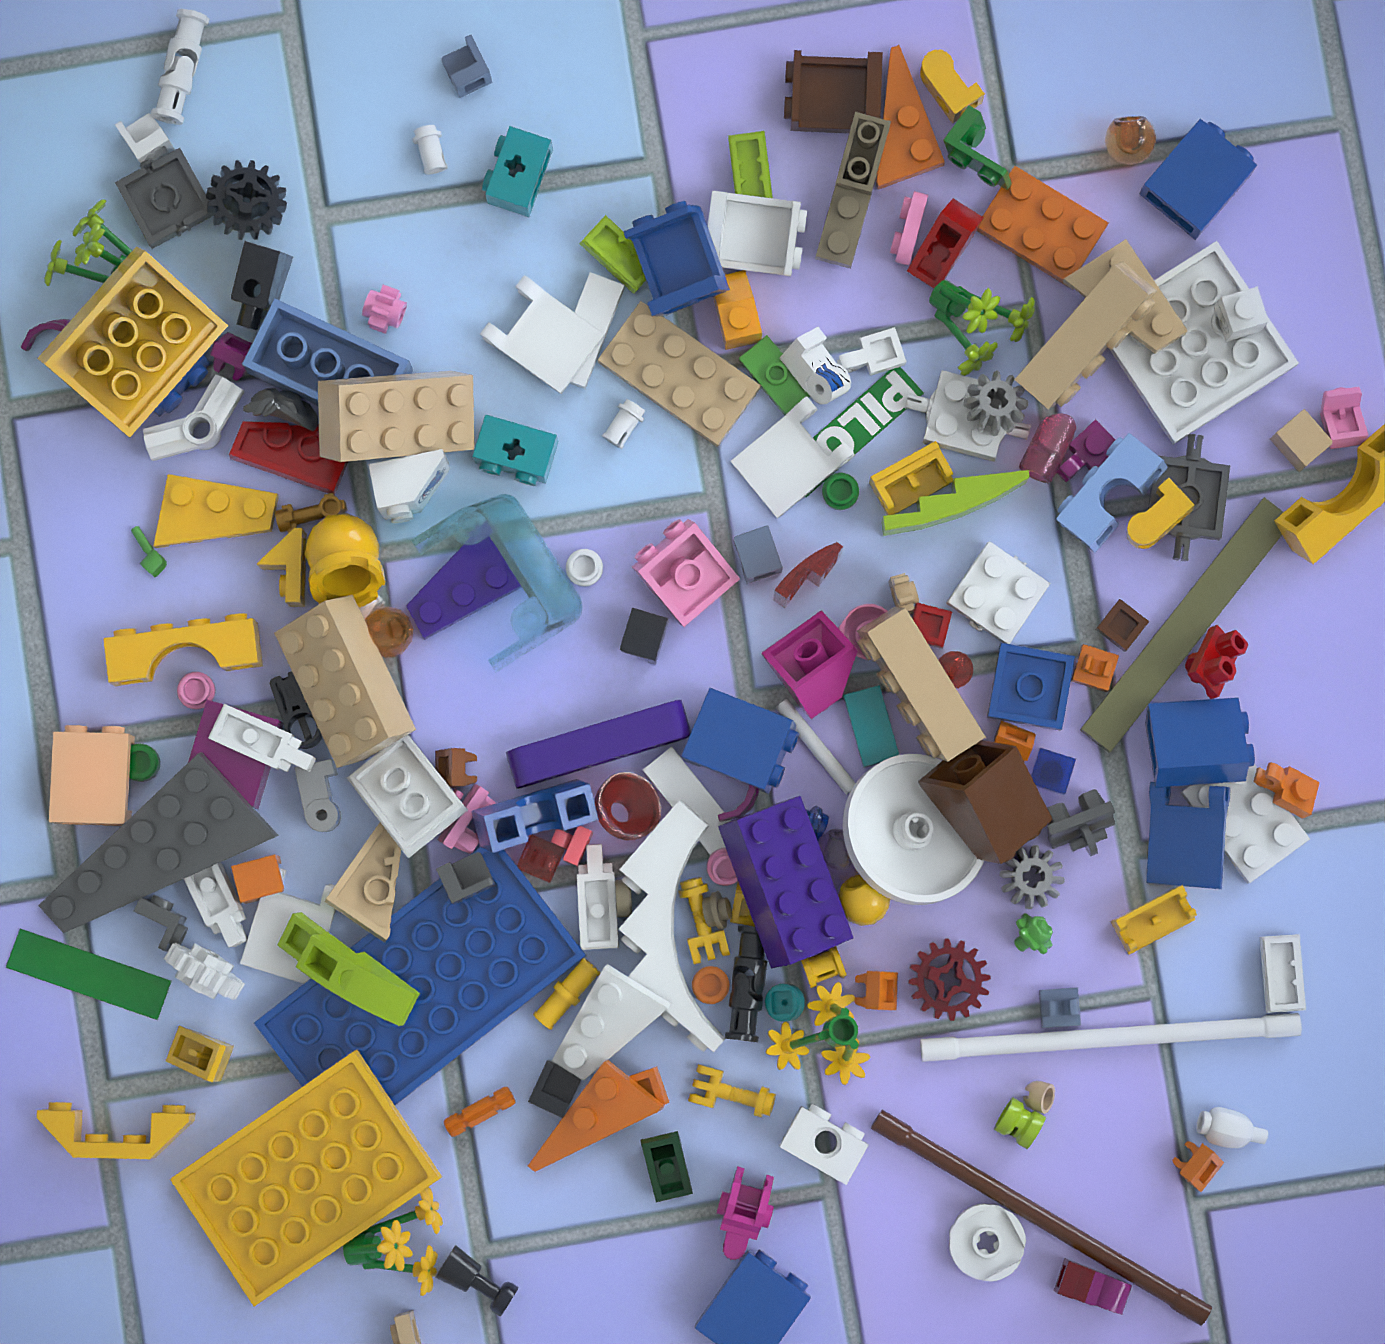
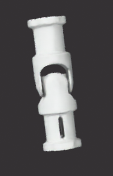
M188 9L177 10L176 16L179 21L174 38H171L169 41L164 63L165 74L160 77L158 83L161 90L157 106L151 110L150 114L159 121L175 125L183 124L184 117L181 114L185 98L191 94L192 78L196 72L202 51L201 46H199L204 26H207L210 20L206 15ZM175 53L182 55V57L175 56Z

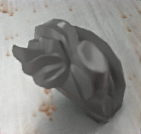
M266 388L256 393L251 398V403L243 407L244 412H252L254 416L262 414L265 417L268 415L279 417L311 431H314L319 426L318 415L311 405L301 400L298 394L288 390L279 392L276 388Z

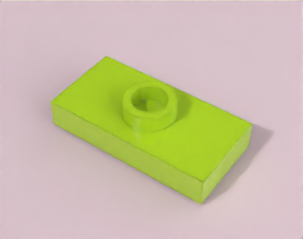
M765 131L728 135L735 194L773 198Z
M605 215L579 244L634 294L646 281L633 241L625 238L623 230Z

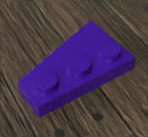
M486 520L413 597L406 607L425 640L523 586Z

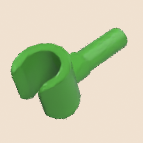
M136 526L131 529V532L142 550L147 554L139 564L151 575L157 577L165 569L167 561L150 545L140 527Z

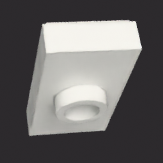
M1300 934L1259 937L1266 1013L1306 1010Z

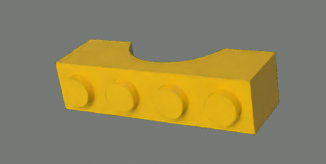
M1385 424L1357 447V466L1351 481L1342 492L1323 502H1312L1301 497L1274 520L1291 551L1311 564L1316 563L1321 557L1326 555L1331 548L1385 502Z
M246 613L227 615L225 616V622L210 624V619L202 618L187 621L188 627L173 629V624L165 623L150 626L151 632L137 634L134 628L113 631L114 637L103 638L108 683L114 686L152 682L160 662L171 652L184 647H198L209 651L215 657L219 666L225 671L263 667L258 622L253 618H247Z

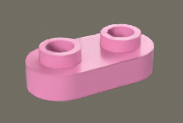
M914 191L912 198L906 196L904 198L899 218L905 219L906 223L903 233L895 231L890 253L897 255L895 260L897 263L910 265L928 198L927 194Z

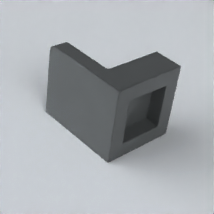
M476 852L453 864L449 862L436 869L449 899L454 905L496 886L480 852Z

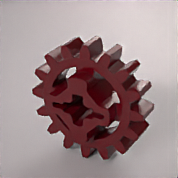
M949 938L943 940V948L941 949L934 942L929 943L930 954L927 955L922 951L917 953V956L922 961L921 964H910L909 968L916 972L917 976L907 981L909 985H917L918 991L914 992L911 997L912 999L922 998L924 1000L920 1008L923 1012L930 1007L934 1008L933 1018L939 1019L943 1012H947L949 1021H954L957 1011H960L967 1018L970 1016L968 1006L972 1005L978 1009L982 1006L977 999L978 995L989 994L987 989L981 987L982 982L991 979V975L981 974L980 970L987 962L986 960L976 962L974 959L978 952L976 948L971 949L968 953L965 952V941L960 940L956 947L953 948ZM950 954L945 965L939 968L929 965L936 957ZM963 960L970 965L974 974V981L966 978L962 969ZM955 963L953 969L955 971L954 978L958 979L959 983L957 986H950L943 997L945 989L944 982L939 980L940 974H947ZM924 979L932 981L937 991L935 1000L927 993ZM959 992L970 994L963 1002L948 1006L953 995Z

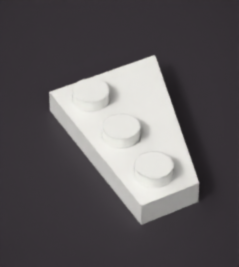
M607 964L597 978L552 1061L584 1081L604 1061L610 1059L672 1004Z

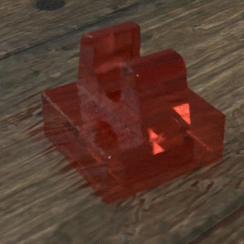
M532 834L526 843L517 867L522 872L551 884L566 849Z

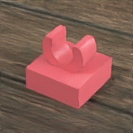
M582 826L577 827L574 835L556 829L551 842L567 850L563 858L565 862L578 867L593 832Z

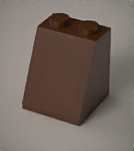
M981 740L950 761L942 760L918 781L920 787L977 859L997 864L1011 860L1018 849L1029 840L1036 838L1041 833V829L1053 820L1017 746Z

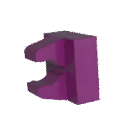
M227 332L214 342L210 354L214 357V371L219 373L228 363L234 366L235 371L232 379L235 381L239 380L247 372L242 363L252 343Z

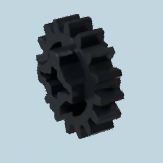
M236 160L234 170H230L227 166L223 165L220 171L221 177L217 175L211 177L210 185L212 187L207 188L206 199L210 201L207 203L206 210L207 213H216L213 218L215 226L221 223L225 224L224 234L228 235L232 230L238 231V240H243L245 233H250L254 240H258L259 230H263L267 235H270L273 229L272 223L276 225L281 224L283 217L281 213H284L287 207V202L282 200L285 198L286 188L277 187L280 181L279 175L272 177L267 175L269 166L265 165L261 170L255 169L254 160H250L248 167H242L241 162ZM243 197L249 198L250 203L243 202Z

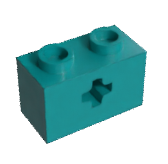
M509 126L506 136L500 135L497 141L494 156L498 157L494 171L488 169L483 181L482 190L486 191L487 203L530 217L553 152L552 140ZM517 164L521 165L523 172H517L515 177H512L509 169L515 170Z
M485 414L472 457L476 464H480L479 470L500 476L501 471L514 474V480L520 483L536 486L537 481L546 484L559 441L556 434ZM515 445H519L524 455H516L514 460H510L506 449L513 450Z

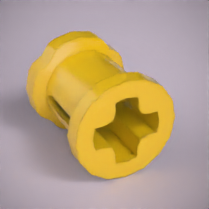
M836 946L828 951L801 960L811 988L816 987L818 982L839 975L842 978L847 976Z

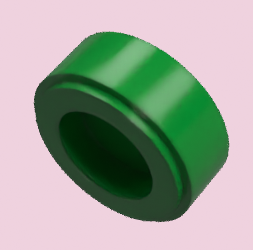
M146 744L131 745L129 778L138 782L151 780L160 769L158 753Z

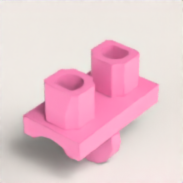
M474 783L462 801L468 811L444 829L437 840L450 849L456 847L464 852L473 853L479 844L478 835L468 829L467 826L473 818L471 811L496 804L487 796L489 792ZM457 789L453 790L461 800L464 794Z

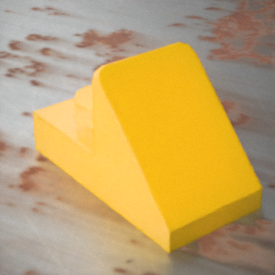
M294 528L257 563V566L262 570H286V575H280L279 594L280 597H285V602L290 607H305V549L307 533L303 528Z

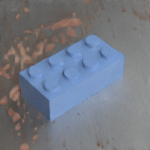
M275 298L242 363L248 374L282 390L294 392L301 399L318 406V381L412 374L413 372L409 360Z

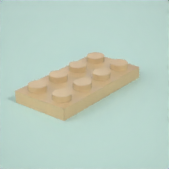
M642 301L639 302L598 358L600 365L716 447L721 444L761 389L760 384L665 317L652 316L649 306Z

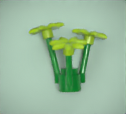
M105 199L98 201L93 208L89 209L87 216L80 219L73 230V236L76 237L87 225L91 228L90 233L86 232L83 235L84 243L75 249L77 254L74 260L75 266L68 264L67 260L58 258L62 241L58 240L55 243L50 255L51 262L47 265L48 270L44 277L46 286H50L54 272L63 275L67 272L104 283L110 276L76 266H79L81 262L86 265L90 255L95 258L100 256L114 265L111 271L112 274L126 259V256L132 252L125 243L103 225L105 221L97 215L106 206L105 203L107 201ZM102 235L105 236L126 256L121 254L117 258L104 250V245L99 243L98 240Z
M948 280L941 281L934 288L929 298L930 305L937 309L934 317L946 325L964 347V354L968 358V360L958 366L961 375L966 376L973 370L979 371L982 367V361H989L993 358V352L998 347V343L994 342L990 345L986 341L980 348L976 344L972 345L950 317L952 315L959 317L967 308L968 311L962 316L964 320L970 321L966 332L973 333L978 328L980 333H984L987 329V320H996L999 314L1007 318L1008 323L1013 324V327H1015L1010 341L1018 342L1022 338L1024 330L1029 327L1028 320L1035 312L1034 298L1031 297L1027 305H1023L1020 312L1016 309L1010 311L999 306L1000 297H992V291L989 288L984 291L982 297L968 292L961 286L957 287Z

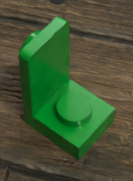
M968 106L943 140L949 154L947 157L954 165L965 170L969 167L976 171L978 177L991 187L999 185L1008 190L1012 184L1008 171L971 149L972 147L976 148L983 140L986 126L981 112Z

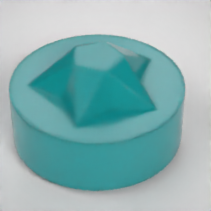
M777 984L770 988L766 994V1011L776 1021H793L804 1010V995L793 984Z

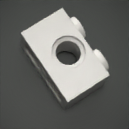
M811 1104L809 1109L801 1106L779 1147L847 1185L869 1144L862 1141L865 1133L846 1122L842 1129L829 1122L831 1114L814 1104ZM822 1131L832 1132L836 1137L834 1149L827 1153H822L815 1147V1138Z

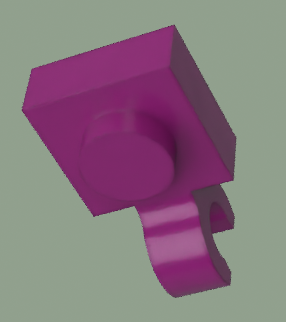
M1095 419L1069 443L1067 447L1074 455L1065 461L1056 473L1067 483L1084 466L1089 470L1094 466L1099 468L1109 457L1106 453L1115 439Z

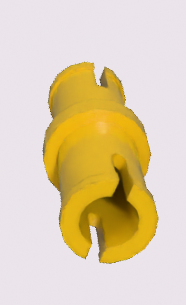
M582 958L562 983L558 981L553 986L555 991L533 1013L534 1017L549 1030H552L556 1022L571 1005L576 1006L581 1001L578 997L601 972L587 959Z

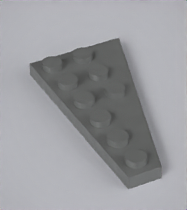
M200 752L38 906L65 933L279 835L211 761Z

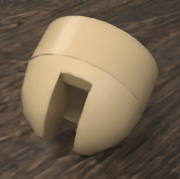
M1034 1081L1028 1084L1025 1090L1029 1092V1096H1023L1026 1106L1034 1111L1046 1114L1054 1101V1085L1043 1081Z

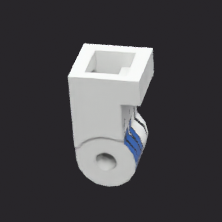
M816 327L796 338L781 355L780 360L815 402L827 404L847 393L851 386V380L847 370L842 365L837 364L822 343L827 338L820 328Z

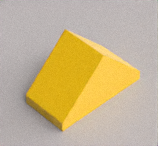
M178 1026L166 1062L206 1081L220 1082L234 1045Z

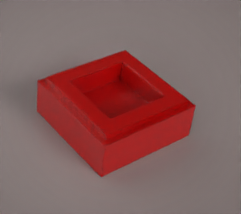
M916 603L912 619L929 646L943 649L952 611Z

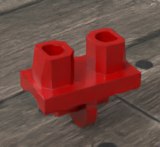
M1218 625L1210 627L1199 651L1190 654L1185 663L1187 675L1192 682L1203 685L1210 699L1219 697L1225 683L1233 680L1237 672L1234 663L1238 656L1245 654L1248 642L1237 630L1225 633Z

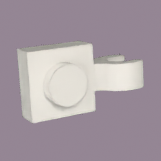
M895 327L860 338L858 341L860 350L842 354L839 356V360H837V364L842 365L848 373L867 366L870 376L904 366L907 362Z

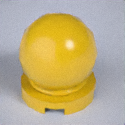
M348 513L328 515L312 528L307 537L305 556L310 566L309 588L313 599L319 604L326 600L353 595L358 607H363L378 598L377 591L382 584L385 585L384 570L381 562L378 560L380 547L372 527L362 519Z

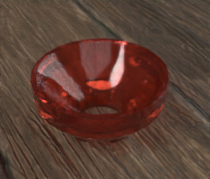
M620 772L612 775L603 782L595 796V806L600 824L609 834L618 839L636 840L653 831L659 823L662 807L658 793L649 781L638 774ZM613 803H620L627 809L628 820L626 822H619L613 817L611 813Z

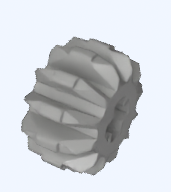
M994 371L990 381L986 375L981 374L978 377V385L970 384L968 386L967 392L970 397L964 399L963 406L971 409L967 414L968 421L980 420L977 427L979 432H982L987 425L991 426V434L997 436L1000 426L1007 433H1010L1014 429L1013 422L1022 423L1025 417L1022 410L1027 408L1028 400L1020 398L1025 391L1022 386L1012 387L1015 379L1013 375H1009L1006 381H1001L1000 372ZM994 398L1001 401V405L999 404L997 409L990 406Z
M1038 845L1031 846L1030 858H1028L1024 848L1021 847L1016 851L1020 862L1014 858L1005 862L1013 868V871L1002 870L999 873L1000 877L1011 878L1012 883L1004 885L1001 889L1005 893L1015 888L1017 892L1011 899L1013 904H1017L1023 896H1026L1025 909L1030 910L1033 908L1034 896L1042 908L1046 907L1048 901L1044 892L1052 898H1058L1060 895L1051 884L1064 883V877L1053 876L1052 873L1061 869L1062 864L1061 862L1054 863L1051 866L1047 864L1053 856V852L1050 850L1046 851L1041 859L1038 858ZM1031 867L1037 869L1035 874H1041V881L1034 883L1033 888L1026 885L1029 882L1028 880L1023 881V873L1029 872Z

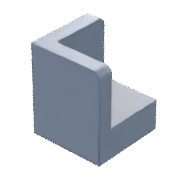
M471 34L465 37L466 46L443 56L441 59L459 98L492 83L490 71Z
M768 525L734 537V544L747 584L782 573L783 566Z

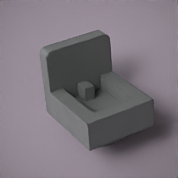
M153 894L151 900L140 898L134 912L167 927L158 948L168 952L173 943L181 945L188 930V927L184 926L187 917L172 911L171 909L174 904Z

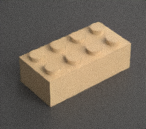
M1124 261L1115 264L1014 380L1047 409L1052 408L1056 404L1060 407L1065 403L1067 404L1081 389L1077 384L1082 376L1086 379L1092 376L1105 362L1106 359L1101 354L1107 348L1113 350L1118 347L1131 331L1126 326L1132 319L1136 322L1139 319L1141 320L1155 305L1156 302L1151 298L1157 290Z
M440 371L318 381L320 457L347 462L410 456L443 449L444 452L474 450L473 375L456 371Z
M353 595L326 600L274 633L337 768L366 760L416 730Z
M893 607L857 630L861 637L857 641L860 650L868 661L872 659L873 662L876 661L881 669L880 672L876 673L878 679L888 693L890 691L893 694L896 693L901 701L896 707L907 724L916 725L921 733L916 739L926 755H931L933 758L936 757L948 762L986 738L906 608Z

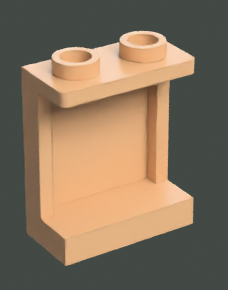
M65 725L64 732H53L49 822L67 825L122 826L132 817V811L128 810L130 750L131 744H134L135 736L125 733V727L103 726L102 733L87 732V726Z

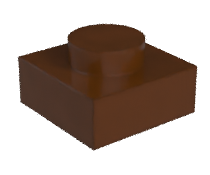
M1119 599L1095 630L1126 652L1149 621L1123 600Z

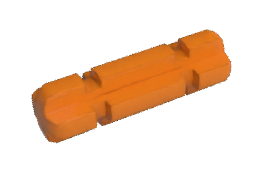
M503 1087L493 1092L494 1096L489 1097L488 1095L462 1109L461 1114L455 1113L446 1118L444 1126L449 1135L456 1137L465 1132L466 1127L472 1128L498 1114L497 1111L499 1109L503 1111L513 1106L516 1101L511 1090L508 1087Z

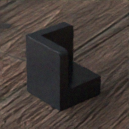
M632 608L621 642V652L647 659L649 663L656 665L668 627V618Z
M547 1060L528 1102L563 1118L581 1079L552 1060Z

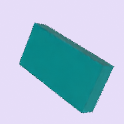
M880 685L843 695L863 768L898 756L897 744Z

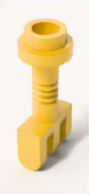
M702 877L680 882L681 890L678 891L679 897H688L691 912H693V919H695L694 923H696L695 927L698 936L687 938L694 965L701 963V955L697 949L705 946L708 961L716 959L712 944L718 942L722 956L730 955L724 930L720 929L712 932L711 927H708L704 918L702 893L709 891L708 884L703 883Z
M698 1064L696 1072L702 1075H710L709 1082L693 1080L692 1086L706 1090L705 1097L698 1094H690L689 1102L714 1108L718 1097L733 1102L737 1101V1103L755 1108L754 1116L762 1118L763 1114L771 1115L776 1094L771 1093L770 1088L762 1086L760 1092L756 1093L740 1089L739 1087H732L731 1085L721 1083L724 1071Z

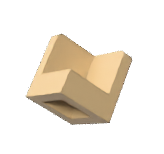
M1305 409L1270 438L1298 472L1302 471L1333 443L1331 438Z

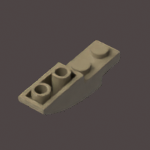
M855 112L815 259L851 269L891 121Z

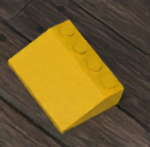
M136 246L37 359L130 438L228 325L149 253Z

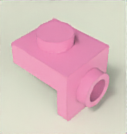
M1340 387L1323 393L1320 416L1325 433L1333 442L1329 446L1330 449L1361 445L1368 439L1367 428L1360 408L1362 396L1360 387Z

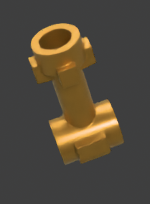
M333 493L325 494L317 505L293 510L291 504L283 505L281 510L275 511V517L279 531H287L289 533L294 528H298V524L322 519L328 515L343 514L348 509L344 500H339Z

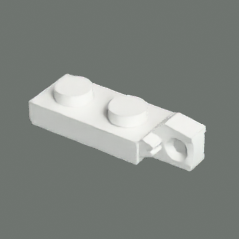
M226 704L223 705L208 737L219 744L277 770L282 769L288 772L291 764L310 772L316 760L314 756L298 750L302 741L294 738L293 734Z
M602 844L586 845L587 864L578 865L579 874H577L580 946L582 950L619 948L615 872H613L612 863H603Z
M220 862L184 878L206 927H210L214 934L221 932L229 948L246 942L248 938L240 923L246 919L243 912L244 909L222 863Z

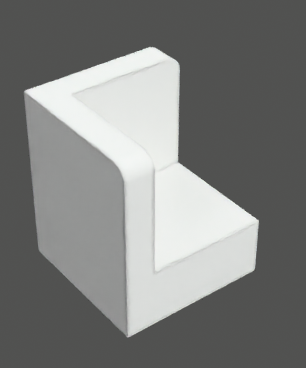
M150 113L126 128L121 121L115 124L140 163L148 159L156 161L175 150L162 128Z

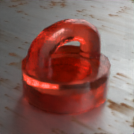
M950 651L938 660L956 689L964 687L971 680L973 664L965 653Z

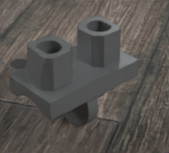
M1096 789L1083 793L1078 797V803L1082 812L1073 816L1069 815L1064 803H1057L1047 807L1053 819L1047 825L1048 840L1052 849L1069 843L1072 852L1085 847L1090 856L1098 854L1096 842L1107 839L1105 829L1115 825L1113 816L1115 810L1111 801L1105 803Z

